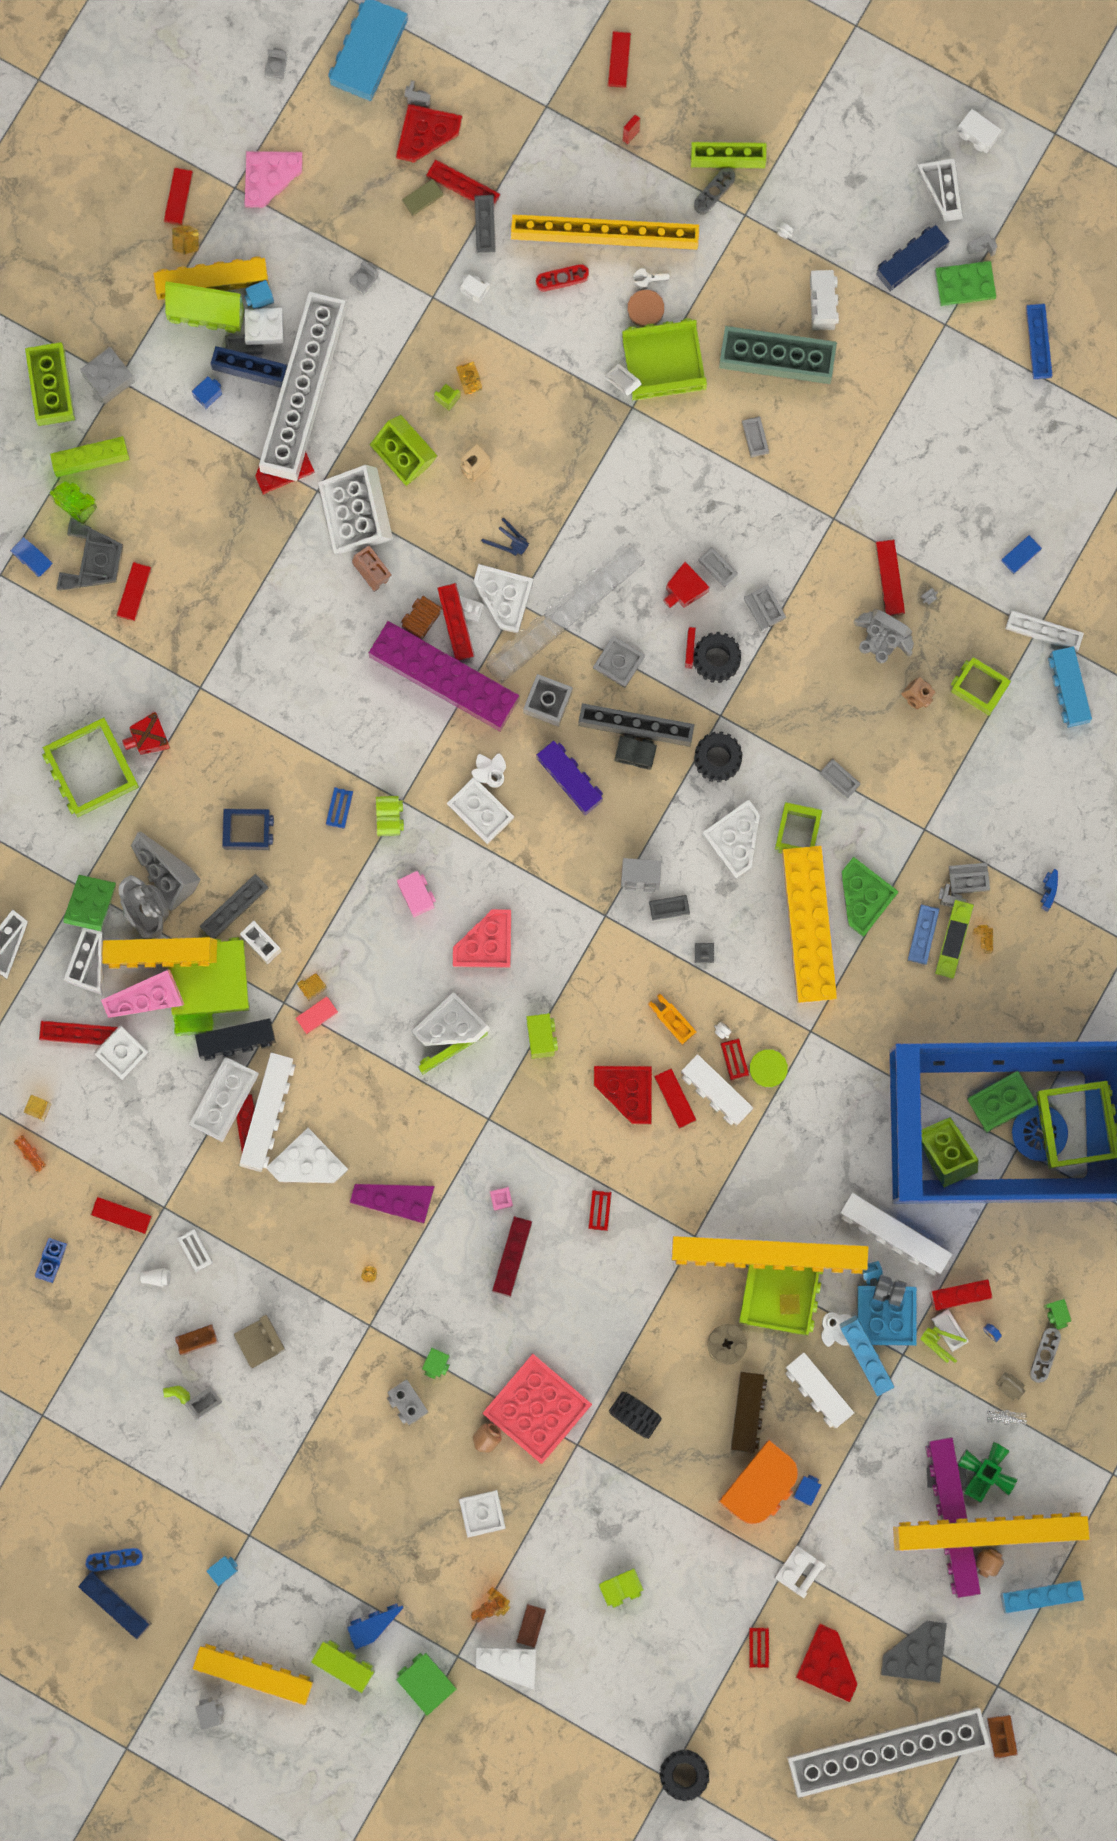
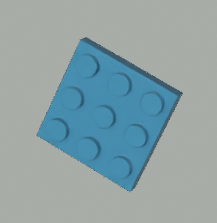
M858 1286V1319L872 1345L916 1346L917 1287H906L901 1305L898 1307L889 1304L888 1300L882 1302L873 1299L876 1286Z

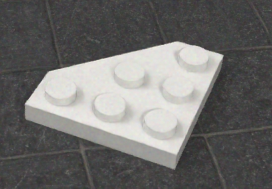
M478 564L473 582L498 627L502 630L518 634L533 579Z
M747 800L702 832L735 879L752 868L760 814L750 800Z
M453 992L411 1032L425 1046L476 1042L490 1028Z
M309 1128L267 1166L268 1171L279 1182L335 1183L348 1171L344 1164Z

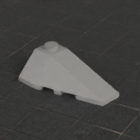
M141 831L138 832L131 847L140 864L146 867L149 873V881L154 882L155 886L164 896L168 909L173 911L194 893L201 879L183 861Z

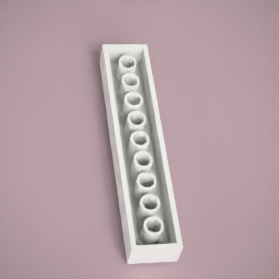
M312 292L308 294L259 463L260 472L294 481L298 479L346 313V301Z
M976 1707L789 1756L787 1760L796 1795L800 1798L990 1748L981 1710Z

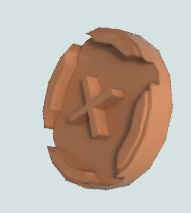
M651 290L636 292L630 297L628 302L630 320L640 327H644L647 324L656 325L664 315L662 297Z

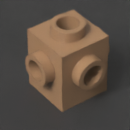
M918 677L908 684L901 695L908 701L910 706L919 709L923 706L925 708L929 706L936 692L928 682Z

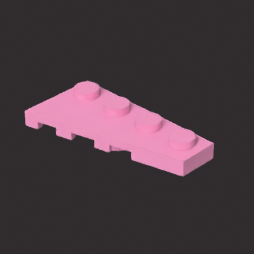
M166 970L101 1000L108 1018L185 1005L170 970Z

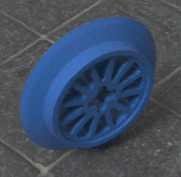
M1037 1105L1017 1116L1012 1128V1137L1016 1148L1022 1155L1031 1160L1046 1161V1151L1043 1149L1042 1143L1044 1139L1035 1136L1037 1128L1042 1131ZM1049 1107L1052 1125L1055 1127L1053 1133H1056V1138H1054L1056 1152L1059 1155L1068 1140V1127L1062 1115ZM1032 1118H1036L1037 1126L1031 1120ZM1029 1121L1034 1129L1026 1126V1123ZM1025 1128L1031 1131L1032 1133L1024 1134L1023 1130ZM1024 1136H1032V1138L1026 1142ZM1034 1139L1033 1147H1030L1028 1143ZM1038 1141L1040 1144V1150L1035 1149Z

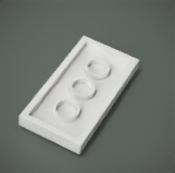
M225 1057L189 1126L223 1142L259 1073Z

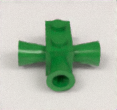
M993 1442L988 1459L985 1458L980 1461L966 1449L958 1461V1467L975 1473L964 1494L982 1503L989 1488L995 1484L1009 1496L1018 1479L1000 1473L1003 1468L998 1465L1010 1451L1000 1444Z

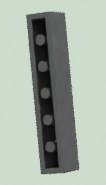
M584 703L581 706L578 722L580 727L631 735L691 747L695 724Z

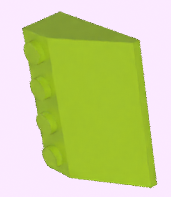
M166 281L165 315L169 322L174 324H180V322L188 323L192 327H199L201 325L206 326L210 330H217V328L225 329L228 333L241 332L245 310L240 293Z

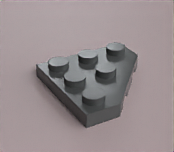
M925 1621L920 1627L883 1655L881 1675L940 1683L947 1623Z

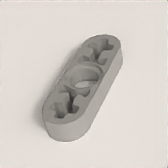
M1049 1328L1043 1332L1030 1370V1377L1036 1383L1044 1382L1048 1378L1061 1339L1060 1332L1055 1328ZM1051 1332H1054V1336L1057 1337L1056 1340H1052L1050 1345L1054 1346V1349L1043 1346V1343L1048 1344L1049 1338L1046 1335L1051 1334ZM1042 1350L1050 1352L1051 1357L1048 1361H1043L1040 1358ZM1037 1361L1041 1364H1048L1047 1368H1042L1044 1377L1039 1379L1034 1374V1371H1038L1040 1365H1036Z

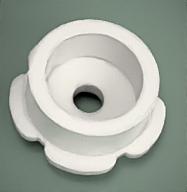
M782 222L780 226L776 227L779 230L777 234L784 239L792 237L794 229Z
M722 1022L714 1026L716 1029L714 1032L721 1039H724V1037L729 1038L732 1032L729 1027Z

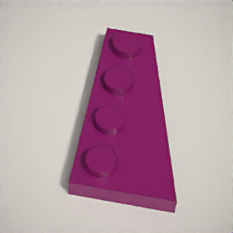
M355 1184L350 1203L424 1224L435 1186Z

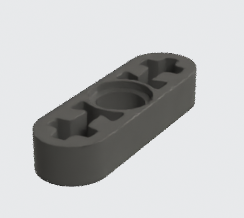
M722 169L694 201V209L697 213H708L734 184L735 172L732 169ZM729 174L730 180H725L722 186L720 183L723 181V175L727 176ZM712 187H718L720 193L714 196L710 194L709 190ZM707 195L709 199L706 202V208L704 206L700 208L699 202L703 203Z

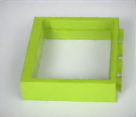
M104 717L42 747L45 752L42 756L46 764L50 763L53 768L50 771L55 781L59 780L61 786L58 789L63 798L67 796L70 803L66 805L71 815L75 813L77 818L139 788ZM101 728L128 783L78 807L51 752Z
M1107 1081L1036 1092L1048 1169L1117 1159V1123H1114L1113 1118L1116 1115L1114 1104H1111L1110 1096H1112V1090ZM1099 1089L1110 1153L1058 1161L1048 1096Z

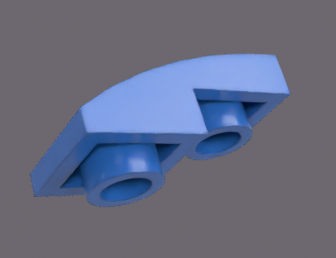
M24 537L10 550L37 577H40L53 564Z
M1056 869L1052 873L1047 872L1043 880L1046 883L1043 889L1049 891V893L1045 892L1040 902L1043 903L1041 909L1046 912L1050 910L1057 892L1058 870Z
M48 1238L35 1273L36 1278L54 1283L67 1247L66 1243Z

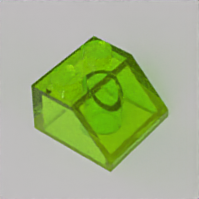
M64 481L51 490L49 494L53 502L82 524H85L97 509L96 500L90 494L86 493L84 495L80 492L81 488L73 482L70 484Z

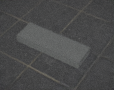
M475 196L476 252H496L494 196Z

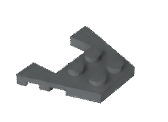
M70 518L67 535L84 538L86 543L79 575L59 572L56 589L62 591L116 583L123 544L93 530L74 518Z

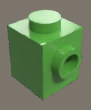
M431 1348L422 1367V1370L425 1371L424 1375L435 1379L436 1376L440 1378L442 1374L446 1375L450 1366L447 1364L450 1356Z

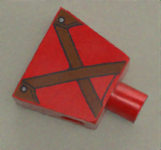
M156 712L130 726L129 729L132 736L122 740L126 751L137 747L140 755L170 749Z

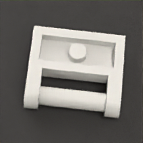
M796 1545L775 1579L802 1598H805L807 1595L806 1591L820 1570L823 1571L826 1565ZM809 1562H811L814 1567L800 1588L797 1587L795 1583Z

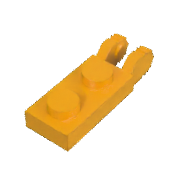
M658 994V1000L666 1008L661 1012L651 1001L648 1003V1006L679 1043L683 1045L697 1032L672 1003L670 1004L661 994Z

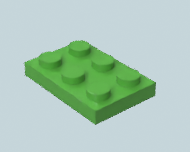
M991 261L935 268L940 306L992 300L997 297Z
M78 875L63 923L101 931L116 889V883Z
M1018 1071L967 1098L986 1133L1037 1106V1102Z

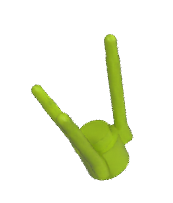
M936 1326L934 1329L928 1327L920 1340L946 1363L949 1362V1359L956 1363L957 1360L937 1344L941 1338L938 1334L962 1342H967V1339L942 1331Z

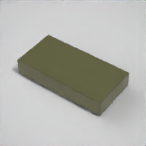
M432 179L403 198L402 202L412 216L441 198L443 192Z

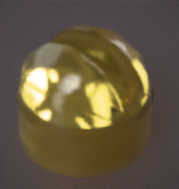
M365 1266L362 1270L361 1278L365 1282H374L377 1278V1269L374 1266Z

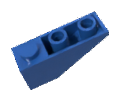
M398 1603L386 1607L388 1611L380 1614L378 1610L368 1614L369 1619L362 1621L361 1618L351 1621V1626L347 1627L355 1650L374 1643L402 1611L403 1605L398 1606Z

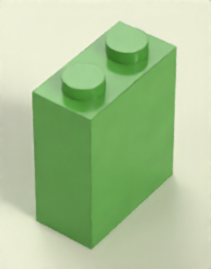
M419 1653L412 1659L414 1664L411 1667L407 1668L405 1666L397 1673L399 1677L396 1680L426 1715H429L457 1688L427 1653L424 1655Z

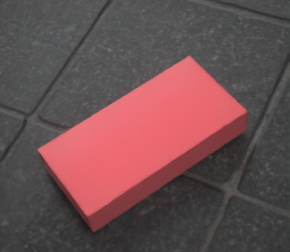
M326 996L296 1017V1020L305 1033L308 1034L337 1014L338 1011Z

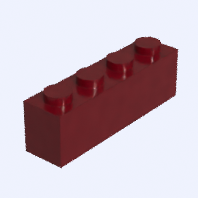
M516 1216L513 1217L492 1289L493 1293L511 1298L533 1221Z

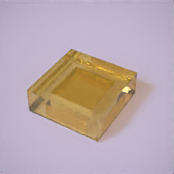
M800 1294L780 1295V1314H800Z

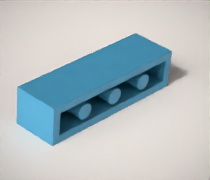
M1074 646L1052 651L1050 657H1048V664L1050 669L1053 668L1054 671L1052 679L1054 686L1058 687L1059 694H1057L1058 704L1062 705L1063 712H1061L1063 723L1067 724V728L1090 723L1092 716Z
M857 1315L840 1323V1329L877 1397L895 1388Z
M1079 1580L1000 1593L1004 1613L1084 1600L1081 1581Z

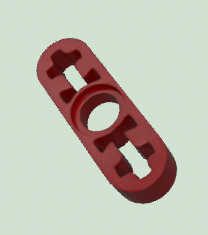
M578 264L543 272L536 277V287L538 290L546 292L581 284L588 280L589 270L585 265ZM578 270L584 273L582 278L579 275H575L578 274ZM571 271H572V275H575V276H573V280H571V274H570ZM563 273L567 275L568 279L566 282H559L557 276ZM551 276H554L555 284H552V281H549L552 280ZM542 278L549 281L547 286H543V283H540Z

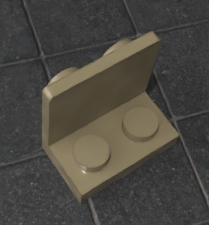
M267 1315L234 1334L251 1368L286 1350Z

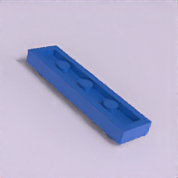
M1045 304L1026 305L1033 379L1052 378Z

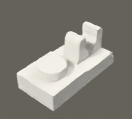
M460 596L465 619L478 623L484 604Z

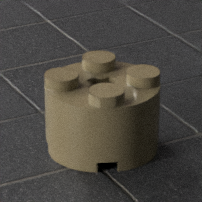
M725 1324L718 1326L712 1331L708 1338L707 1349L715 1361L729 1365L743 1357L747 1349V1339L740 1328ZM725 1339L728 1342H732L729 1350L726 1347H722Z

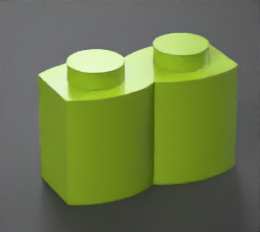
M399 796L376 797L377 836H400V831H404V819H400L399 812H403V800H399Z
M635 1568L598 1584L607 1606L612 1605L613 1608L622 1605L623 1599L630 1597L633 1600L642 1596L641 1592L644 1591Z

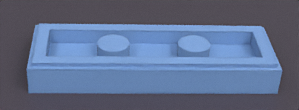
M920 905L907 961L927 965L940 909Z

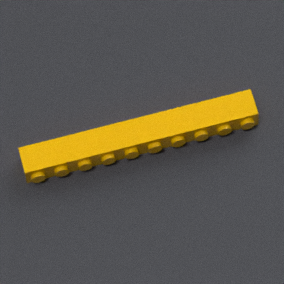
M512 214L511 240L698 250L699 224Z
M673 1236L671 1261H675L676 1265H687V1262H695V1266H707V1263H715V1267H726V1264H734V1268H746V1265H754V1269H765V1266H773V1270H785V1267H793V1271H804V1268H812V1272H824V1269H832V1273H843V1270H851V1274H863V1271L868 1270V1246Z
M1081 1512L1069 1513V1517H1062V1513L1050 1514L1051 1518H1044L1043 1514L1032 1515V1519H1025V1515L1013 1516V1520H1006V1516L994 1517V1521H987V1518H975V1522H968V1519H956V1523H949V1520H937V1524L931 1525L930 1521H918V1525L911 1526V1522H899V1526L893 1527L894 1551L1090 1540L1088 1516H1081Z

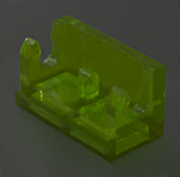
M213 1013L173 1018L175 1024L174 1034L176 1037L214 1030Z

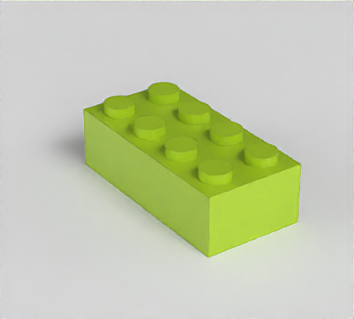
M63 343L25 348L35 420L38 426L75 421Z

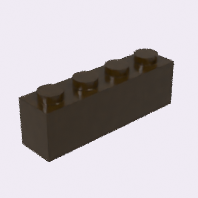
M740 1372L730 1450L755 1453V1449L759 1450L760 1438H757V1430H761L762 1418H759L760 1410H764L765 1399H762V1391H766L767 1379H764L763 1374Z

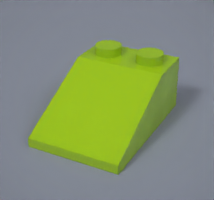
M951 1117L921 1129L922 1147L935 1175L943 1187L978 1173L979 1160Z

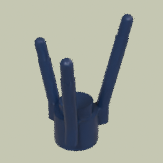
M502 518V521L516 537L501 526L499 530L513 540L510 544L513 547L512 549L486 539H481V542L507 551L514 556L517 554L522 556L530 544L505 518Z

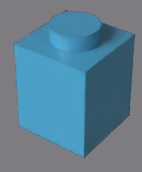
M266 280L245 288L247 295L244 298L247 305H252L253 309H260L274 303V297Z
M224 1556L206 1571L217 1586H220L238 1572L236 1569L238 1564L232 1557Z

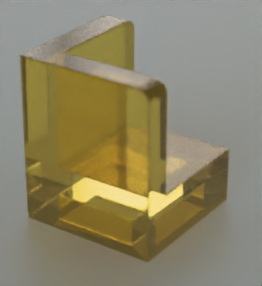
M189 225L172 228L173 250L184 255L198 251L199 229Z
M317 973L305 981L302 979L297 983V986L308 1001H311L327 989L326 984Z
M30 1095L23 1113L44 1122L51 1103Z

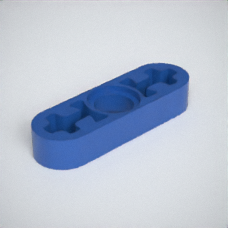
M138 1548L95 1553L87 1557L86 1567L90 1571L95 1572L137 1566L143 1561V1553ZM132 1551H135V1554H139V1558L136 1559L135 1563L130 1559L125 1560L127 1564L123 1565L124 1557L122 1552H125V1556L132 1555ZM112 1554H117L120 1557V1562L116 1566L111 1565L109 1562V1557ZM102 1555H106L105 1562L107 1567L104 1568V1563L98 1564L97 1568H94V1565H90L93 1557H96V1560H103Z

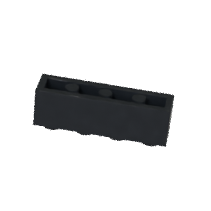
M270 1018L195 1034L199 1057L205 1061L215 1060L216 1056L223 1055V1057L235 1055L234 1052L241 1050L242 1053L254 1051L253 1048L261 1046V1049L270 1048L273 1046V1043H276Z

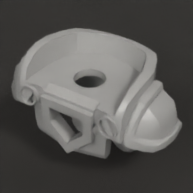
M874 609L873 612L863 613L858 619L854 620L855 626L867 628L868 633L866 639L859 645L860 652L864 654L872 652L876 655L875 658L878 663H885L888 655L897 646L906 656L913 654L912 630L881 610Z
M130 875L124 878L119 885L123 915L133 927H136L138 933L144 938L153 939L162 934L163 924L169 916V909L164 896L157 887L145 885L143 881L135 876Z

